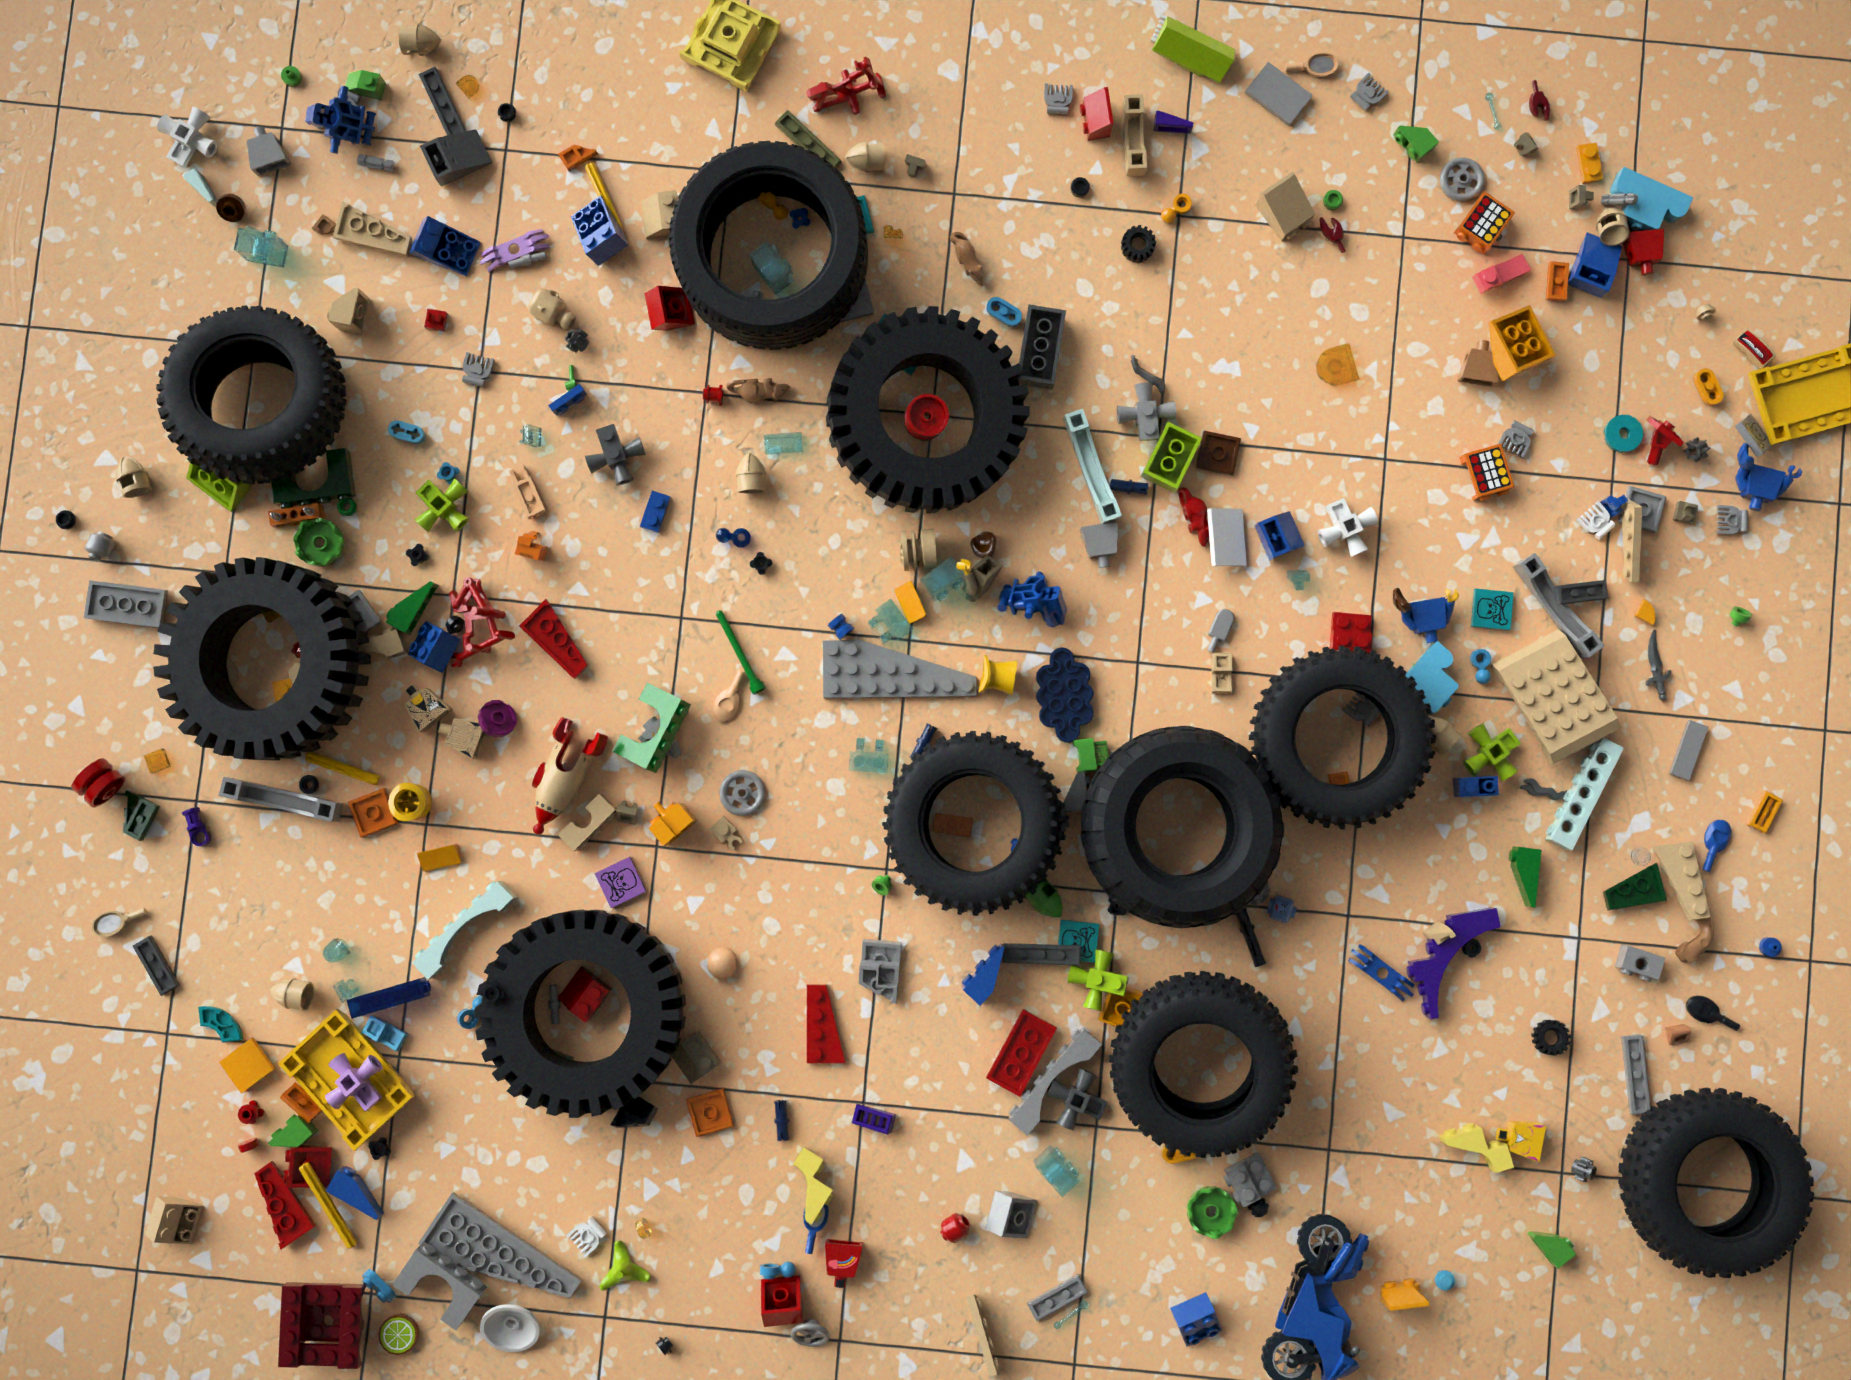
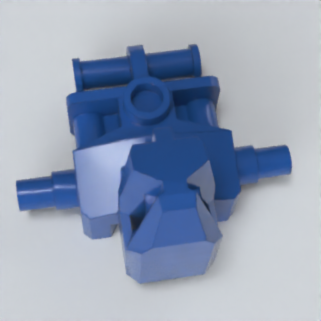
M342 85L338 98L331 99L329 106L321 103L312 104L307 108L305 122L308 125H313L319 129L325 128L324 135L331 138L330 152L338 154L341 140L349 141L353 145L359 144L362 130H364V136L361 143L371 146L372 132L375 131L373 124L376 113L367 111L366 124H364L365 106L351 105V102L347 101L348 87Z
M1038 571L1036 576H1029L1024 584H1020L1019 580L1015 579L1013 586L1009 584L1003 586V590L999 595L1000 603L997 606L999 611L1004 612L1007 610V606H1010L1013 615H1016L1018 610H1025V618L1031 619L1033 613L1040 612L1047 626L1056 627L1064 624L1067 609L1061 588L1059 586L1048 587L1043 572Z

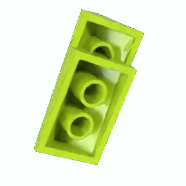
M1169 16L1166 17L1152 48V51L1199 77L1204 75L1217 83L1221 82L1233 63L1235 56L1234 48Z

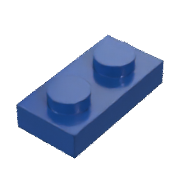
M579 384L548 406L555 415H561L567 412L572 404H578L583 401L587 393Z
M652 490L640 527L659 533L671 497Z

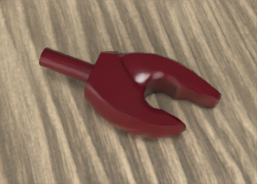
M1533 80L1534 93L1529 98L1530 112L1537 118V107H1541L1544 119L1547 121L1550 115L1549 101L1543 91L1539 92L1537 81Z
M1320 217V228L1323 235L1332 244L1337 243L1341 253H1344L1346 250L1341 242L1344 238L1341 224L1335 218H1331L1334 228L1330 229L1324 218Z

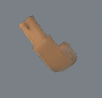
M1711 918L1695 920L1700 926L1701 931L1697 937L1677 947L1675 954L1681 962L1691 963L1697 961L1700 955L1709 948L1714 936Z

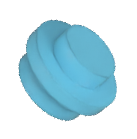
M1447 1270L1439 1271L1435 1276L1436 1286L1444 1291L1450 1290L1455 1284L1454 1275Z

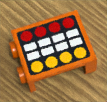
M1484 191L1478 197L1462 223L1454 231V234L1457 235L1459 240L1472 245L1475 251L1485 254L1515 212Z
M1501 443L1465 453L1459 457L1461 465L1467 464L1476 492L1472 500L1479 499L1482 502L1491 499V495L1498 494V497L1509 494V490L1515 487Z

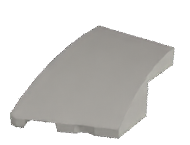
M863 939L862 959L859 966V984L871 989L878 995L881 994L888 998L891 1003L896 1004L902 942Z

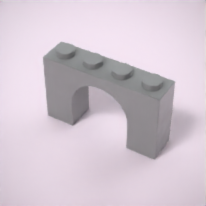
M423 1241L414 1251L392 1285L409 1296L424 1276L437 1275L444 1278L451 1286L453 1299L440 1320L454 1330H457L487 1286L481 1280L470 1275L464 1268L452 1262L449 1257L438 1252L432 1245Z

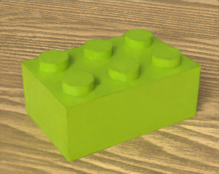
M1167 422L1140 477L1175 493L1202 438Z

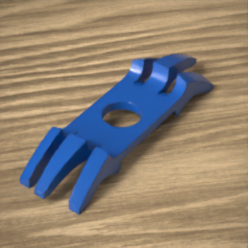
M1361 944L1358 946L1370 956V959L1354 949L1351 950L1356 957L1365 963V966L1351 958L1348 961L1387 988L1402 1002L1405 998L1394 989L1395 987L1410 997L1414 995L1399 981L1402 980L1412 988L1414 984L1380 960ZM1382 967L1388 971V975L1384 979H1380L1377 976L1378 969Z

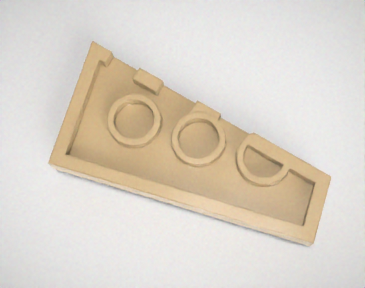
M342 201L333 234L334 239L408 257L412 243L411 236Z
M1628 499L1626 503L1621 505L1623 509L1621 512L1624 555L1623 575L1630 582H1639L1642 506Z
M1693 842L1652 847L1660 860L1662 869L1665 870L1669 878L1671 887L1674 888L1678 896L1677 899L1688 921L1710 918Z
M975 1294L967 1296L968 1304L989 1377L998 1374L1000 1369L997 1357L994 1358L992 1354L994 1349L992 1339L987 1337L986 1330L988 1325L986 1318L981 1317L980 1310L983 1308L980 1297L976 1298Z

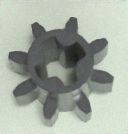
M578 328L576 331L574 329L570 330L565 337V341L568 342L566 347L575 353L578 350L580 352L584 351L589 344V340L586 339L588 334Z
M1696 437L1693 441L1686 442L1688 447L1683 452L1688 456L1687 459L1691 458L1698 462L1701 458L1705 459L1708 457L1706 452L1711 447H1708L1707 440L1702 441L1699 440V437Z
M1581 1157L1580 1160L1575 1159L1571 1168V1172L1576 1174L1574 1178L1582 1182H1587V1179L1593 1180L1597 1170L1596 1166L1592 1165L1593 1160Z

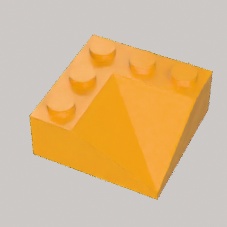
M1530 305L1489 322L1493 362L1502 381L1537 367L1556 356Z

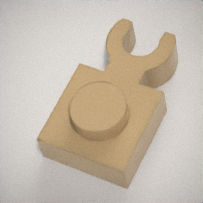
M725 816L709 828L722 843L727 840L729 848L733 851L736 850L733 846L734 840H738L741 844L743 843L741 837L733 834L737 829Z

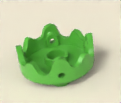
M324 518L302 521L293 538L296 546L295 554L304 562L317 567H324L334 563L339 559L344 550L345 540L342 531L336 524ZM319 538L325 540V544L321 548L316 546V541Z
M1206 1186L1196 1190L1191 1195L1187 1204V1217L1197 1233L1212 1239H1218L1233 1228L1238 1210L1232 1197L1225 1190L1216 1186ZM1207 1207H1216V1213L1213 1216H1208L1206 1214Z

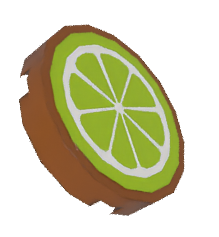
M394 1314L387 1318L380 1326L378 1334L379 1343L389 1354H405L417 1343L419 1337L418 1325L413 1318L406 1316V1314Z

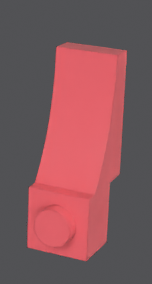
M1520 254L1505 262L1486 268L1476 273L1472 278L1480 294L1528 273L1531 269L1523 254Z

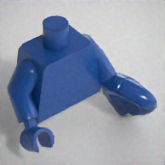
M1743 443L1737 454L1740 467L1735 480L1739 491H1741V497L1751 500L1749 509L1761 511L1762 504L1777 500L1792 484L1793 478H1799L1802 475V470L1799 468L1796 473H1792L1795 469V466L1792 465L1788 468L1789 474L1786 475V472L1754 464L1753 457L1748 455V444Z

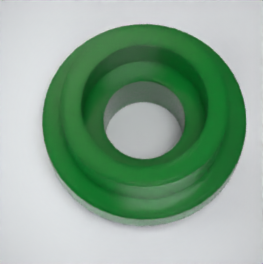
M352 498L340 500L337 504V510L343 516H351L356 512L357 504ZM350 504V509L345 510V505Z

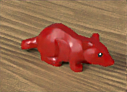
M1181 487L1178 489V496L1184 517L1191 522V524H1188L1189 532L1192 533L1196 530L1199 543L1205 547L1209 540L1207 506L1204 501L1192 496L1187 488Z

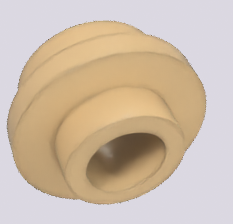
M1711 304L1702 305L1696 309V318L1702 321L1709 320L1713 317L1716 310Z

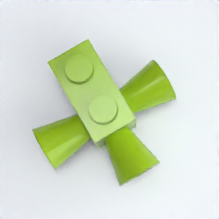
M454 478L444 494L428 479L415 493L430 509L414 520L429 532L438 517L443 520L447 519L454 531L458 532L468 523L469 518L455 510L457 506L453 502L469 491Z
M1484 723L1467 733L1481 746L1477 749L1478 755L1463 761L1464 766L1471 775L1476 776L1486 764L1487 766H1495L1501 781L1510 778L1518 771L1505 759L1512 749L1521 744L1510 728L1505 729L1493 739L1490 738Z
M1095 949V969L1090 968L1089 972L1071 965L1068 983L1086 984V988L1090 989L1083 1005L1084 1008L1102 1011V992L1125 996L1129 977L1107 972L1114 956L1113 953Z

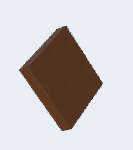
M1203 431L1196 469L1233 476L1241 438Z

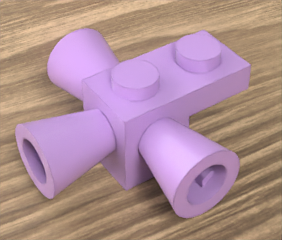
M345 1053L336 1056L328 1064L340 1075L335 1081L338 1087L325 1095L327 1102L333 1108L340 1109L348 1097L354 1096L364 1111H369L383 1098L368 1079L383 1069L380 1061L373 1055H369L360 1068H352Z

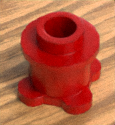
M707 385V388H703V400H706L707 404L709 402H717L719 406H722L723 385H719V387Z
M252 1100L249 1104L243 1105L239 1109L238 1118L242 1123L254 1124L258 1117L264 1115V1110L260 1109L257 1101Z

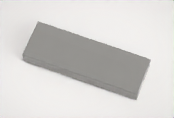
M1692 720L1687 721L1669 774L1686 781L1690 780L1708 726Z
M1077 1274L1028 1301L1027 1305L1035 1320L1039 1321L1087 1294L1088 1291Z

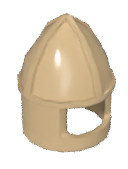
M420 24L401 25L399 28V46L403 55H409L411 51H417L419 56L428 55L437 49L441 42L437 33L427 26Z
M867 141L859 142L848 150L845 160L859 171L884 170L883 141L867 145Z
M1606 207L1598 217L1596 230L1599 233L1600 241L1604 245L1616 246L1628 238L1630 233L1627 224L1628 220L1623 211L1617 208Z
M750 452L742 457L736 469L738 493L750 494L766 491V471L764 465L757 456Z
M127 456L120 460L116 471V482L119 484L122 496L124 498H135L149 493L152 488L147 471L144 470L139 462Z
M1429 716V718L1435 719V728H1431V732L1436 735V743L1432 744L1438 748L1437 753L1443 755L1457 742L1461 734L1449 725L1448 721L1440 717Z
M296 978L281 980L274 983L269 989L271 996L279 1005L286 1009L306 1011L311 1005L314 996L313 983ZM306 998V1003L302 1007L301 999Z

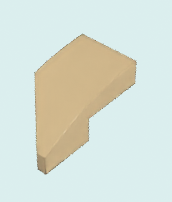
M1439 921L1422 931L1426 938H1434L1437 944H1441L1449 937L1453 938L1456 936L1453 930Z

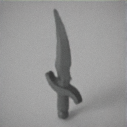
M1653 630L1648 645V659L1653 677L1649 678L1645 685L1650 686L1652 682H1655L1659 699L1665 701L1667 696L1665 694L1664 680L1670 677L1671 670L1662 675V662L1657 649L1656 630Z

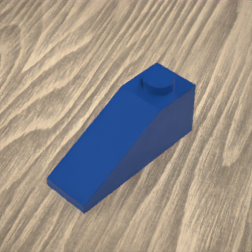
M342 1167L337 1170L326 1192L375 1220L382 1217L384 1214L383 1210L362 1178L356 1174V1171L350 1167Z

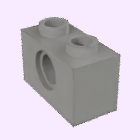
M1621 944L1615 967L1621 968V973L1631 976L1633 973L1640 975V979L1651 982V979L1659 980L1665 957ZM1641 959L1642 966L1638 969L1636 963Z

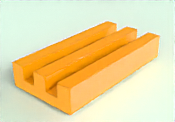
M1763 791L1746 825L1752 826L1755 830L1766 834L1783 799L1768 791ZM1773 800H1775V803H1774V805H1773V807H1772V809H1771V811H1770V813H1769L1767 819L1765 820L1763 826L1761 827L1760 825H1761V823H1762L1764 817L1767 815V813H1768V811H1769V808H1770V806H1771Z

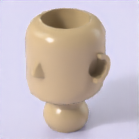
M551 289L538 290L529 302L528 309L530 314L536 320L543 322V325L553 326L560 323L563 329L569 330L574 325L576 317L573 313L565 311L566 304L559 297L560 294Z

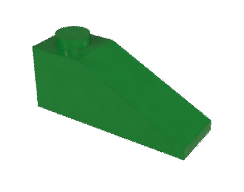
M430 581L400 601L394 608L388 611L386 623L411 635L439 585Z
M1512 847L1509 853V861H1511L1510 866L1526 907L1535 908L1542 850Z

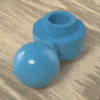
M1476 649L1470 655V662L1474 667L1478 668L1475 675L1476 681L1480 684H1486L1491 680V673L1486 670V667L1491 662V655L1485 649ZM1478 655L1482 656L1481 662L1477 661Z
M478 996L473 1000L471 1009L467 1008L459 1012L457 1022L461 1027L471 1029L477 1025L479 1018H474V1008L481 1004L482 996ZM466 1015H469L468 1021H464Z
M789 1261L784 1262L782 1266L772 1263L760 1265V1275H763L765 1279H774L779 1274L790 1278L796 1272V1266Z

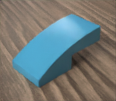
M370 1015L361 1032L374 1041L385 1044L394 1051H400L408 1036V1033L373 1015Z

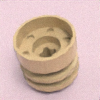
M934 528L921 529L920 538L917 539L914 530H911V539H907L906 531H901L899 545L904 571H909V562H913L914 571L917 570L919 561H922L924 570L937 569Z

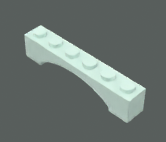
M1080 409L1065 414L1063 421L1100 523L1106 524L1117 521L1122 515L1101 467L1084 410Z
M502 881L491 882L485 888L487 891L482 896L479 894L472 900L471 903L473 905L468 910L464 908L457 915L459 918L454 923L451 921L443 928L445 931L443 934L432 938L429 941L430 946L426 950L421 949L414 956L416 959L412 964L427 980L434 978L447 965L444 961L451 943L469 922L481 914L497 909L499 912L504 911L517 898Z

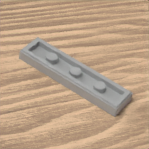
M1643 1035L1621 1036L1629 1114H1645L1647 1110L1651 1111Z

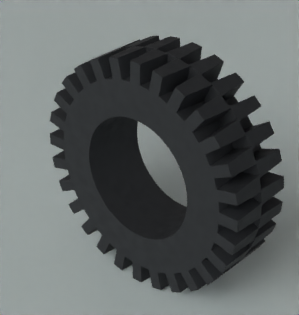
M929 306L924 313H918L917 307L907 308L902 316L897 317L895 312L886 315L880 324L877 325L876 322L870 324L861 337L857 336L851 342L848 351L843 354L832 379L826 403L828 405L826 426L830 427L831 430L829 441L832 448H837V461L841 468L847 466L850 470V480L855 485L861 482L866 487L865 494L871 498H875L878 495L885 499L884 505L891 508L897 505L905 506V512L915 513L919 509H926V514L937 513L943 508H947L948 511L956 509L965 502L970 503L987 491L1007 472L1009 465L1017 458L1021 450L1018 448L1019 444L1025 439L1028 429L1023 427L1024 422L1030 416V406H1024V400L1029 394L1027 384H1019L1018 380L1023 371L1019 363L1014 366L1010 364L1009 358L1013 352L1009 346L1005 345L1000 349L995 344L998 334L992 329L986 334L978 330L980 320L971 317L967 322L958 320L960 311L950 309L946 315H939V307ZM929 366L943 370L958 380L971 400L974 415L973 429L967 444L953 454L938 458L920 457L899 447L887 434L879 414V394L882 385L887 379L909 367Z
M245 557L236 558L235 564L221 562L214 565L216 573L202 571L195 576L201 587L185 585L179 591L188 603L171 602L166 610L178 618L177 622H160L157 632L171 636L170 645L154 644L153 654L168 658V665L155 666L153 669L154 677L170 680V684L157 689L160 698L176 701L165 709L169 717L184 720L178 726L179 730L185 735L197 736L194 743L200 747L213 748V753L232 756L236 759H293L301 757V752H314L321 748L318 741H332L339 735L333 726L348 725L353 718L344 711L346 707H360L363 700L362 697L353 694L355 686H368L369 681L368 676L358 673L359 665L371 664V655L359 651L358 645L369 643V638L366 632L357 630L354 627L363 622L360 613L347 609L353 603L351 599L345 594L336 592L339 586L330 580L321 578V574L297 565L269 558L256 557V560ZM276 611L289 622L296 633L300 646V667L292 687L279 701L269 707L256 710L239 698L229 681L226 668L228 651L235 634L247 621L263 612Z
M572 910L552 914L532 922V925L518 930L512 935L513 939L510 942L503 944L496 953L499 956L495 961L488 963L484 973L488 974L487 980L479 985L476 995L482 996L480 993L481 989L488 987L492 981H496L500 990L504 991L505 996L495 1001L494 1005H488L482 996L481 1004L474 1008V1018H481L482 1026L475 1032L477 1041L484 1039L487 1047L481 1053L484 1061H493L497 1068L492 1073L497 1082L505 1079L511 1085L507 1090L509 1094L513 1097L523 1095L528 1099L525 1105L532 1109L540 1106L546 1107V1114L557 1116L565 1112L569 1113V1118H579L587 1113L597 1116L612 1108L616 1110L633 1098H637L667 1068L672 1060L673 1053L677 1050V1046L681 1041L679 1036L685 1026L686 1017L683 1016V1007L686 1005L685 994H681L680 985L683 981L680 973H676L672 966L674 959L671 954L665 953L660 947L662 942L656 936L648 935L644 931L646 928L641 924L631 923L623 915L605 913L604 910ZM585 960L597 963L610 970L620 980L626 990L631 1010L629 1029L620 1047L609 1057L590 1062L566 1059L551 1050L552 1048L544 1041L538 1030L535 1020V1000L538 990L546 976L565 961Z

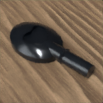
M1696 995L1687 1000L1686 1009L1694 1019L1704 1023L1718 1021L1720 1024L1722 1023L1735 1031H1738L1740 1028V1024L1725 1017V1015H1721L1719 1007L1711 999Z

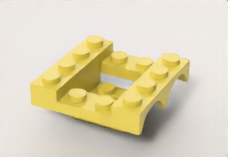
M710 0L704 14L697 18L688 44L683 50H680V58L696 67L699 65L729 80L731 85L747 92L781 30V22L739 0ZM726 29H732L734 31V33L731 36H725L723 34V32ZM711 45L723 51L724 53L736 58L737 61L709 48L708 46Z

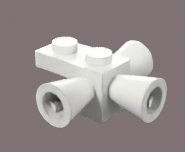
M192 107L188 123L180 119L175 122L168 115H163L158 121L157 130L170 135L175 140L166 157L186 168L196 149L207 158H211L217 151L218 143L215 140L204 138L198 131L210 119V116L196 107Z
M1344 498L1325 506L1334 526L1317 530L1322 545L1327 547L1340 538L1341 541L1347 539L1351 557L1368 550L1358 533L1363 531L1364 527L1378 525L1375 511L1369 507L1358 516L1356 513L1351 514Z

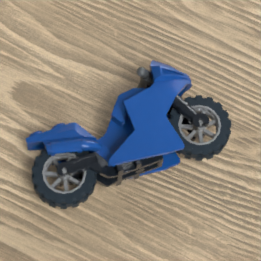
M1316 1214V1216L1309 1217L1306 1222L1304 1221L1301 1229L1298 1230L1297 1244L1299 1252L1305 1260L1296 1263L1294 1272H1291L1293 1277L1290 1286L1286 1289L1287 1293L1275 1323V1327L1282 1330L1280 1332L1276 1331L1270 1338L1268 1337L1265 1346L1263 1345L1261 1360L1263 1361V1368L1273 1380L1310 1379L1312 1372L1316 1369L1315 1363L1319 1364L1321 1380H1339L1360 1368L1358 1362L1353 1359L1359 1354L1360 1348L1358 1346L1351 1347L1348 1340L1352 1323L1332 1292V1282L1356 1277L1357 1272L1363 1266V1252H1366L1369 1246L1368 1236L1360 1233L1352 1243L1350 1231L1342 1221L1328 1214ZM1324 1227H1329L1333 1230L1326 1236ZM1318 1228H1321L1319 1236L1313 1233ZM1335 1233L1338 1236V1241H1333L1331 1239V1237ZM1311 1236L1317 1238L1318 1241H1315V1243L1310 1244ZM1289 1343L1297 1345L1296 1348L1290 1350ZM1285 1344V1348L1282 1349L1283 1352L1280 1351L1278 1348ZM1277 1352L1282 1356H1280L1279 1360L1275 1361V1353ZM1284 1362L1285 1365L1283 1371H1281L1276 1365ZM1288 1367L1294 1369L1295 1372L1287 1373Z

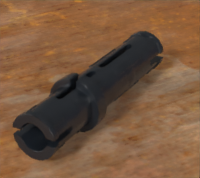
M1244 908L1236 914L1241 927L1239 930L1244 935L1254 966L1259 967L1265 965L1266 961L1254 932L1255 926L1251 924L1247 909Z

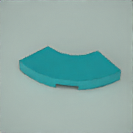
M213 1006L198 1007L200 1026L214 1029L219 1034L222 1043L243 1040L239 1024L228 1012Z

